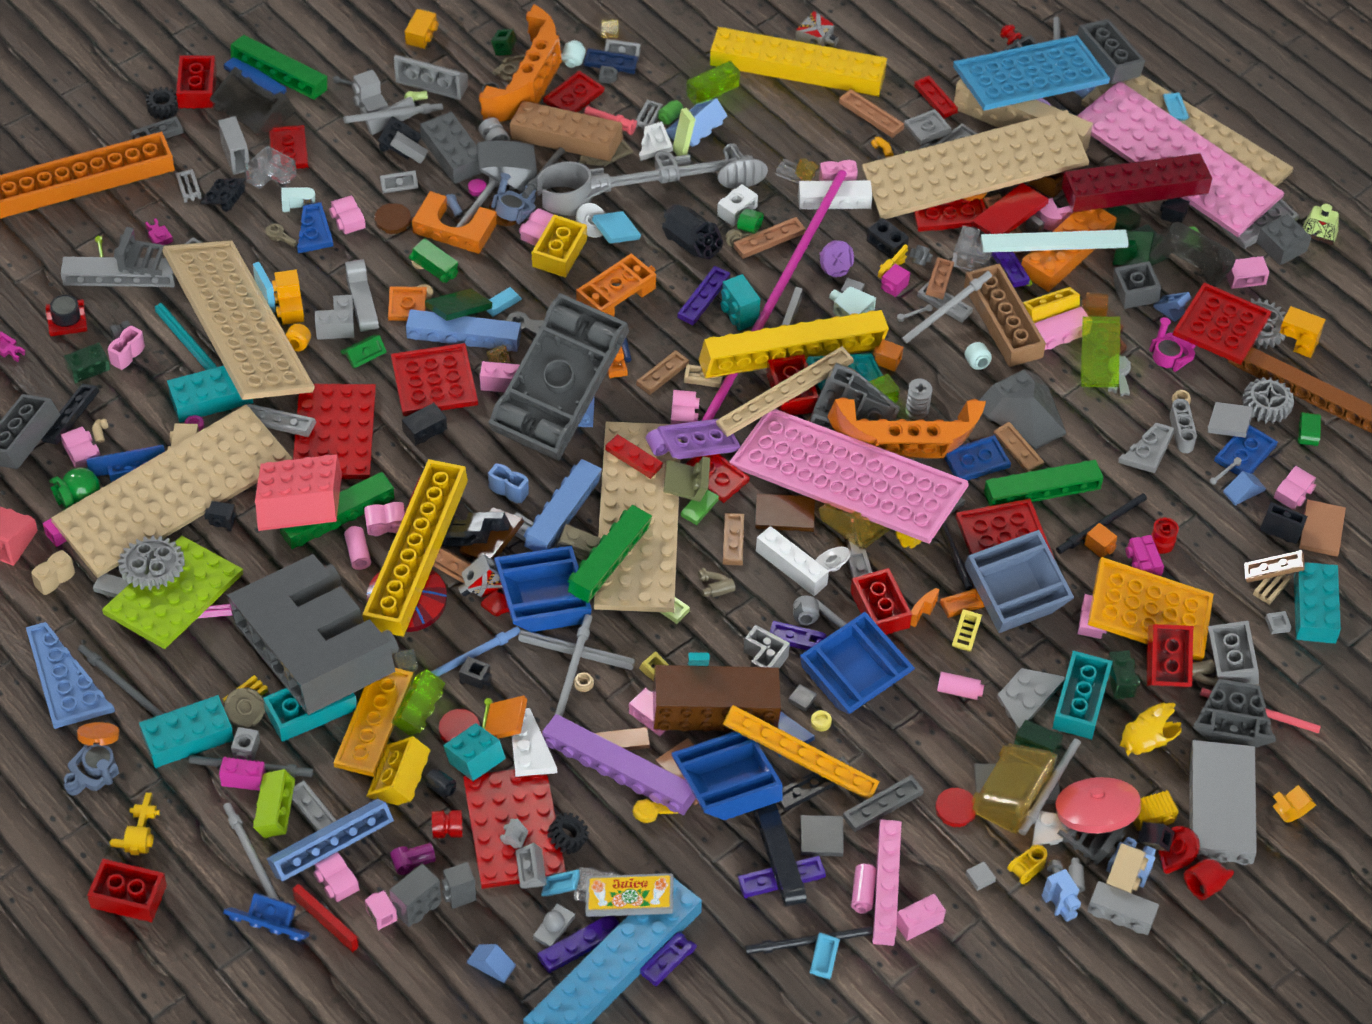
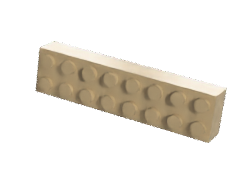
M961 78L956 84L954 104L958 107V111L998 128L1062 111L1038 100L984 111ZM1069 113L1086 152L1089 147L1093 123Z

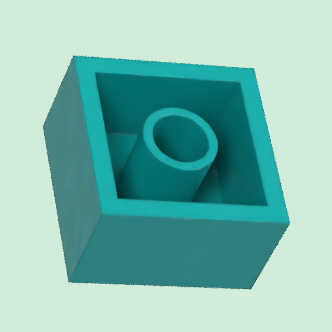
M743 274L723 281V290H721L722 302L720 303L723 312L728 314L731 323L736 325L739 331L753 326L760 315V297Z
M477 723L443 745L449 764L472 781L506 759L500 740Z

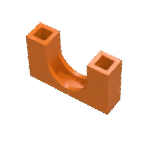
M430 191L412 220L413 233L480 254L497 225L496 211L479 207L475 216L467 225L449 227L440 221L447 210V196Z

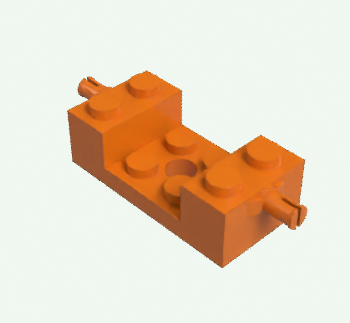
M631 253L576 290V300L614 317L615 306L634 293L643 298L656 289V270L652 265L647 267ZM613 283H616V284L619 283V284H621V285H619V286H613L612 284H613Z

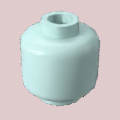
M575 40L565 44L562 52V61L566 66L573 68L582 64L586 53L583 44Z
M975 342L970 344L965 350V359L973 369L981 370L990 364L992 356L985 344Z

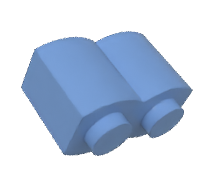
M495 464L488 472L489 488L493 492L505 495L515 503H522L528 496L529 481L523 474L512 472L507 466L502 464Z

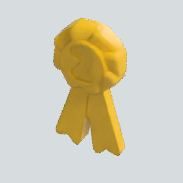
M906 244L892 259H888L884 264L880 265L878 278L882 279V276L894 264L901 265L905 263L908 257L905 255L908 251Z
M648 799L638 800L632 811L635 819L643 823L655 821L658 814H678V812L674 813L669 810L667 806Z

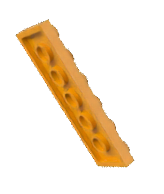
M395 668L396 672L364 687L333 762L334 767L374 777L414 678L413 672Z

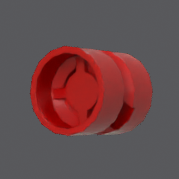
M1159 518L1153 525L1151 536L1160 554L1171 552L1176 543L1179 526L1171 518Z
M452 810L448 815L444 811H432L433 839L445 838L447 834L453 838H463L462 810Z

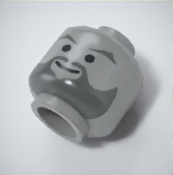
M806 595L794 601L793 616L796 622L802 625H810L818 620L819 603L814 597Z

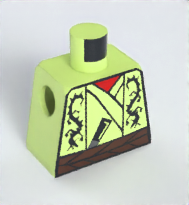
M1323 204L1321 207L1314 206L1304 223L1303 229L1312 236V240L1334 245L1338 233L1339 213L1332 211V206L1329 204Z

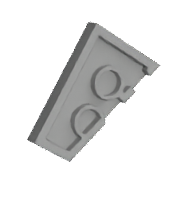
M1155 423L1137 444H1133L1125 455L1122 454L1119 457V463L1155 473L1174 434V427Z

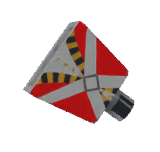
M813 11L796 29L795 41L820 46L829 44L835 47L839 37L834 35V24Z
M485 554L480 556L462 572L465 583L458 587L464 597L472 592L480 597H485L494 590L502 588L495 561Z

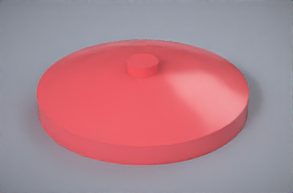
M1107 777L1089 778L1075 782L1062 790L1056 800V811L1059 820L1065 826L1085 833H1106L1121 829L1133 822L1141 810L1140 795L1132 785L1119 779Z

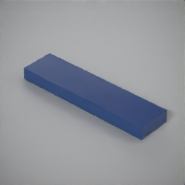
M234 57L224 63L225 70L273 101L286 93V87L260 70Z

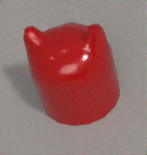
M1208 858L1187 869L1184 872V880L1188 889L1196 898L1206 900L1225 886L1227 881L1234 875V871L1232 869L1226 870L1217 860ZM1200 885H1203L1205 894L1200 891Z

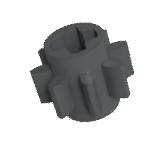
M917 245L916 249H911L909 256L913 258V263L925 266L926 262L931 263L933 254L929 253L930 248Z

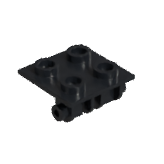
M392 116L378 139L380 142L379 149L385 152L390 148L408 160L409 156L390 144L397 132H400L416 143L419 142L421 134Z
M217 179L200 203L221 204L223 211H230L245 191V184L243 182L246 179Z

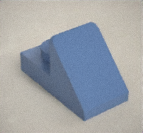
M1189 292L1164 295L1160 302L1155 303L1153 306L1172 321H1177L1186 312L1184 307H1186V303L1192 297Z

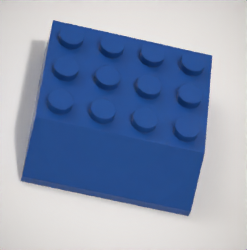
M572 545L494 558L514 625L529 632H537L582 624L585 614L591 615L592 608L590 602L587 603L568 592V579L573 572L576 573L578 571V564Z
M866 612L800 655L801 667L834 706L847 714L852 713L915 670L914 666Z
M736 731L671 753L672 758L706 814L727 820L783 800L782 782L759 744Z

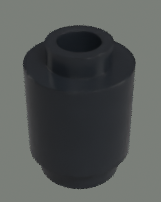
M432 769L425 778L428 787L443 798L452 796L456 791V781L441 770Z

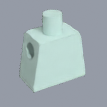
M848 287L843 293L834 289L829 296V299L834 301L833 313L836 316L843 317L853 313L861 314L875 310L876 298L853 287Z

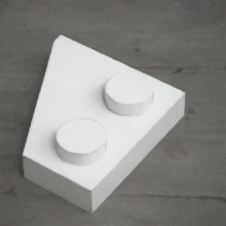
M662 122L645 127L642 149L639 153L641 161L655 157L656 153L660 151H673L672 144Z
M1040 811L1038 813L1039 817L1035 822L1032 846L1048 843L1050 845L1058 844L1063 840L1057 834L1058 831L1061 829L1067 833L1070 828L1059 820L1056 813ZM1075 830V831L1073 832V834L1071 835V837H1072L1073 839H1076V836H1077V831H1076V830Z

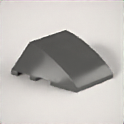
M483 141L477 143L480 172L498 182L501 181L500 174L507 173L511 176L507 183L510 189L514 190L516 188L521 192H524L525 186L536 177L537 169L533 145L513 141Z
M1218 679L1193 728L1209 742L1255 746L1257 748L1276 741L1275 735L1271 730L1270 719L1267 717L1266 705L1260 686Z

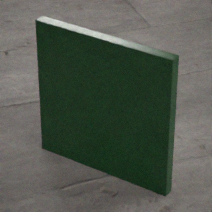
M1126 231L1129 243L1128 248H1116L1113 265L1128 266L1148 262L1154 232Z

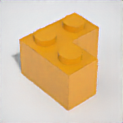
M297 269L275 272V280L272 281L274 292L277 291V293H274L275 304H279L276 307L277 318L281 317L282 325L305 322Z
M1290 306L1279 333L1297 340L1293 352L1311 358L1319 343L1326 319Z

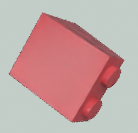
M0 507V561L13 566L16 564L38 531L33 517L17 513L13 509Z

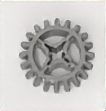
M1263 377L1261 381L1256 379L1254 382H1250L1245 388L1242 397L1243 406L1253 407L1252 418L1256 417L1258 421L1264 420L1265 424L1268 421L1274 424L1275 421L1281 422L1282 419H1286L1292 412L1294 405L1293 393L1290 392V388H1285V383L1280 384L1279 380L1272 381L1271 377L1269 380Z

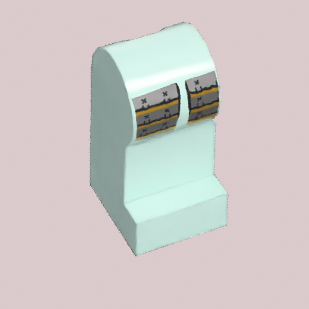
M282 188L283 212H290V208H303L305 205L316 203L315 191L311 188Z

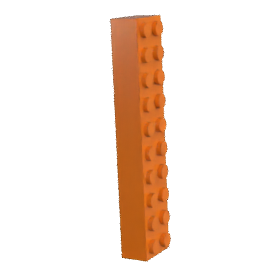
M154 133L0 175V218L175 171L173 156L163 133Z

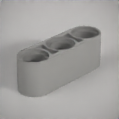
M1179 398L1172 403L1170 421L1172 427H1174L1177 449L1182 453H1190L1194 449L1197 433L1189 403Z

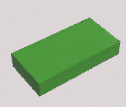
M707 490L700 502L691 500L681 511V517L698 525L718 502L719 496Z

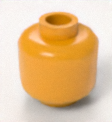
M302 324L291 325L285 334L294 351L304 350L311 339L310 330Z

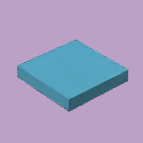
M623 211L593 215L592 221L609 244L640 239L641 234Z
M259 262L253 263L255 282L272 312H276L273 286L262 265Z

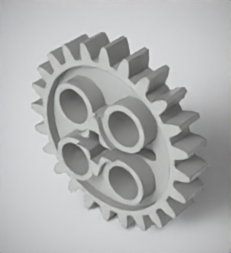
M1251 298V303L1272 311L1269 320L1254 345H1256L1257 349L1260 348V345H1263L1265 349H1267L1268 345L1274 348L1275 343L1280 345L1281 340L1284 341L1286 335L1279 333L1286 312H1280L1281 307L1275 308V303L1268 304V300H1265L1263 303L1260 298L1257 302Z
M152 535L150 540L146 537L143 538V541L136 539L135 545L129 543V548L123 549L124 553L120 554V560H118L122 579H126L127 584L133 583L134 588L140 585L141 590L145 586H148L149 590L153 586L160 589V584L167 587V581L174 583V577H180L179 572H183V566L185 565L184 554L181 552V547L177 546L175 541L170 543V538L163 541L162 536L157 540L154 535Z

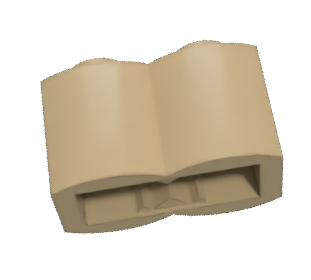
M61 550L51 555L47 562L36 566L31 574L35 588L43 595H47L53 592L60 583L68 581L74 575L75 570L72 558Z

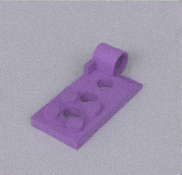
M718 419L658 426L657 429L652 430L646 436V441L655 456H662L669 451L672 458L677 459L737 452L740 448L734 433L726 437L717 426L716 420Z

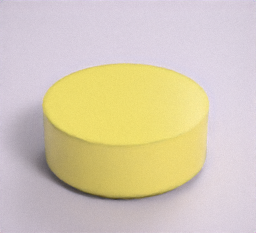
M819 710L813 713L811 726L815 730L822 732L830 728L832 718L828 712Z

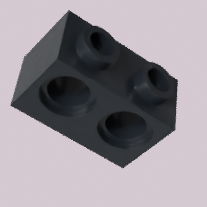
M881 218L868 228L866 241L892 259L905 244L908 246L909 237L892 223Z

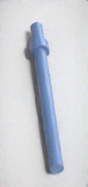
M516 626L505 633L501 632L495 635L494 639L413 680L414 687L418 688L458 667L466 661L468 656L475 658L498 645L502 646L508 643L509 639L519 635L520 628Z

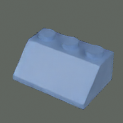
M717 98L698 103L689 110L696 119L690 141L691 147L699 144L702 137L711 134V129L723 124L722 120L727 117ZM679 119L666 129L668 137L673 141Z

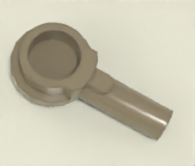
M274 223L267 226L266 235L269 239L274 241L281 240L292 247H296L298 242L286 235L280 224Z
M731 229L725 235L726 243L730 247H734V242L754 233H744Z

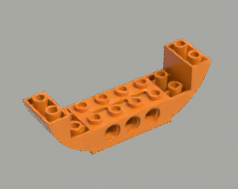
M533 5L526 15V21H528L529 26L528 34H530L532 46L527 50L524 60L520 62L517 72L513 74L512 81L506 86L505 90L486 86L479 95L483 121L488 118H497L499 122L511 120L523 101L539 104L562 63L560 39L556 35L554 22L548 13L536 5Z
M842 397L835 399L827 417L836 432L905 458L944 459L947 453L961 446L969 437L983 413L986 401H979L978 399L967 401L957 417L958 420L952 422L944 420L925 421L923 419L916 421H907L905 419L888 421L887 419L869 421L868 419H860L856 421L854 399Z

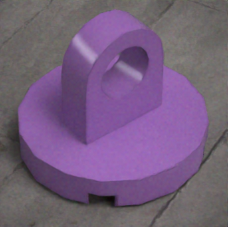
M834 240L828 243L820 252L821 268L826 274L833 277H841L847 274L850 266L852 267L854 263L853 249L841 240Z

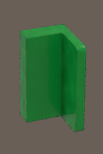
M372 335L340 351L342 355H347L352 368H356L387 353L380 335Z

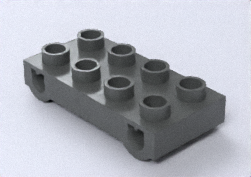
M559 293L558 297L549 306L545 320L508 388L499 398L488 422L491 430L560 461L629 333L627 322Z

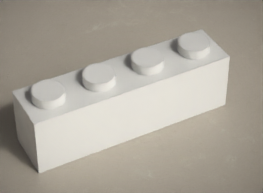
M799 181V209H818L833 181ZM843 181L828 209H871V181Z
M770 526L757 537L756 552L810 594L815 596L827 586L829 571Z

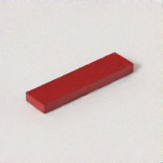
M297 884L293 888L294 900L348 949L354 952L358 948L357 936L301 885Z

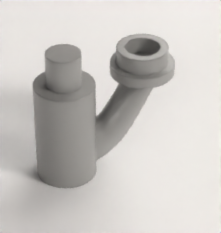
M1072 858L1071 865L1068 867L1069 875L1078 887V893H1082L1085 891L1083 865L1080 864L1079 858ZM1051 860L1048 862L1047 870L1056 874L1063 870V865L1059 860Z

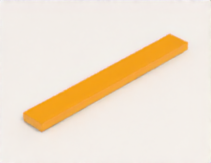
M734 705L731 706L723 725L866 800L874 795L880 782Z

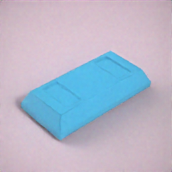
M1180 92L1163 94L1171 116L1178 121L1189 119Z
M509 287L489 299L493 302L492 308L486 311L494 317L522 300V298Z
M573 870L547 876V885L543 886L541 895L551 896L577 890L580 871Z
M823 933L818 934L810 974L831 979L839 938Z

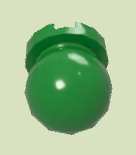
M74 468L67 472L63 479L56 476L49 480L50 483L54 484L50 488L57 504H63L65 509L100 490L98 477L88 468Z

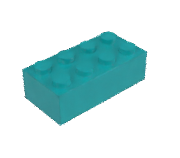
M224 366L167 380L169 395L179 423L185 422L188 417L193 415L203 417L253 403V399L242 400Z
M1304 562L1305 570L1294 573L1296 640L1336 644L1341 631L1338 565Z
M1073 651L1052 729L1092 740L1113 661Z
M287 688L263 697L265 712L281 742L355 711L357 707L354 693L309 715Z
M218 695L139 722L142 738L155 768L234 741L232 726Z

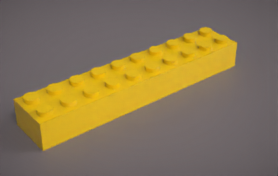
M718 27L710 51L711 66L845 91L851 89L856 93L878 97L887 64V58L722 27Z
M871 310L861 314L853 313L849 316H835L830 319H817L812 322H799L794 325H781L776 328H763L757 331L709 337L704 339L699 363L704 377L711 378L767 368L768 360L803 354L806 360L812 356H827L842 346L849 354L872 351L876 345H880L883 339L885 340L889 328L882 310Z
M428 459L362 614L364 622L370 619L380 632L388 629L393 635L404 637L468 482L465 466Z

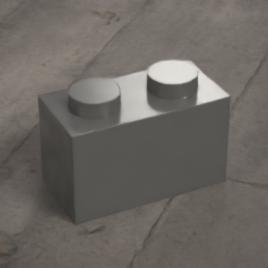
M468 862L443 870L444 879L441 880L443 887L442 895L446 903L449 902L452 909L476 901L475 878Z

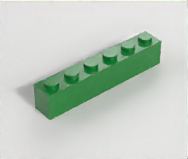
M242 35L231 43V58L234 57L260 70L273 80L313 100L327 91L328 76L246 35Z
M1096 460L1083 461L1081 463L1065 464L1038 471H1028L1022 474H1011L1006 477L991 478L986 480L984 494L989 506L1031 499L1032 502L1099 490L1101 489L1104 477Z
M380 472L340 492L336 522L280 528V534L291 549L303 546L306 542L319 538L323 534L364 515V508L367 506L390 503L395 499L394 487L383 472Z
M633 504L628 510H624L620 515L619 521L617 523L614 522L610 527L609 533L602 536L597 548H592L588 559L582 560L578 571L570 575L568 579V592L589 603L650 528L652 515Z

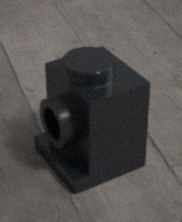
M211 501L210 507L205 510L204 518L209 520V525L225 527L227 531L231 532L236 519L235 504Z
M469 656L459 671L461 684L467 683L480 689L483 688L484 684L489 685L492 679L490 664Z

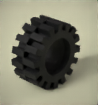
M159 87V90L154 88V92L150 91L149 95L147 94L146 105L150 116L154 115V118L157 119L159 117L163 120V117L169 119V115L173 117L174 113L177 114L179 110L177 95L173 89L169 90L168 87H165V89Z
M567 812L562 815H558L548 828V838H552L550 843H555L554 848L556 849L560 847V852L562 853L565 850L567 854H571V852L576 853L589 838L587 837L589 831H586L588 826H583L585 821L583 819L579 821V816L573 817V813L567 815ZM563 829L570 831L574 838L569 837Z

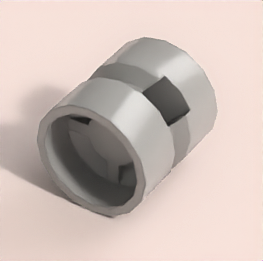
M488 118L480 124L479 133L485 141H510L509 135L497 118Z

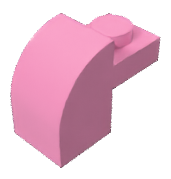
M1050 198L1049 203L1034 215L1044 222V229L1054 231L1073 212L1070 206L1057 208L1053 199Z

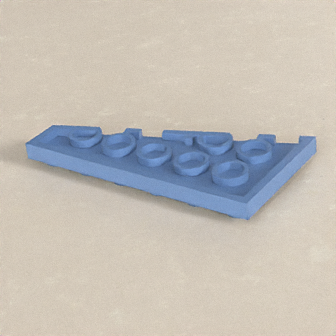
M46 622L26 627L54 729L115 712L112 704L106 700L104 694L98 690L93 680L77 660H74L69 650L63 646Z

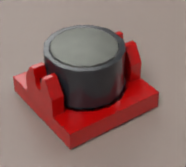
M60 295L54 298L50 304H46L50 337L88 331L84 299L77 300L71 295Z

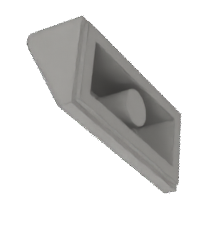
M607 39L605 51L638 56L639 59L641 44Z
M400 132L396 133L390 144L420 164L428 152L427 149Z
M415 170L381 175L379 178L383 194L418 188Z
M535 843L516 850L520 887L523 889L547 885L542 849Z

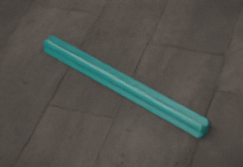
M159 303L154 307L155 312L205 370L218 367L163 303Z

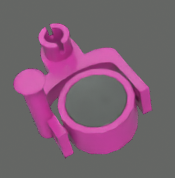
M1163 317L1160 319L1161 325L1157 338L1152 339L1149 350L1153 352L1152 357L1156 364L1164 368H1173V371L1176 372L1194 359V348L1196 345L1173 336V333L1166 334L1171 320Z

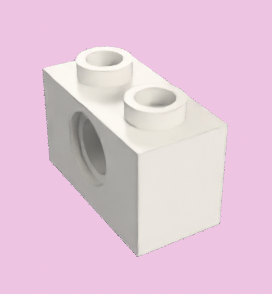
M741 184L718 202L717 216L734 227L738 223L740 214L746 208L750 210L757 208L758 195Z

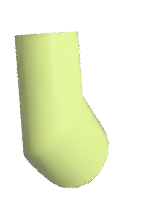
M408 91L404 95V99L412 97L414 102L428 99L427 91Z

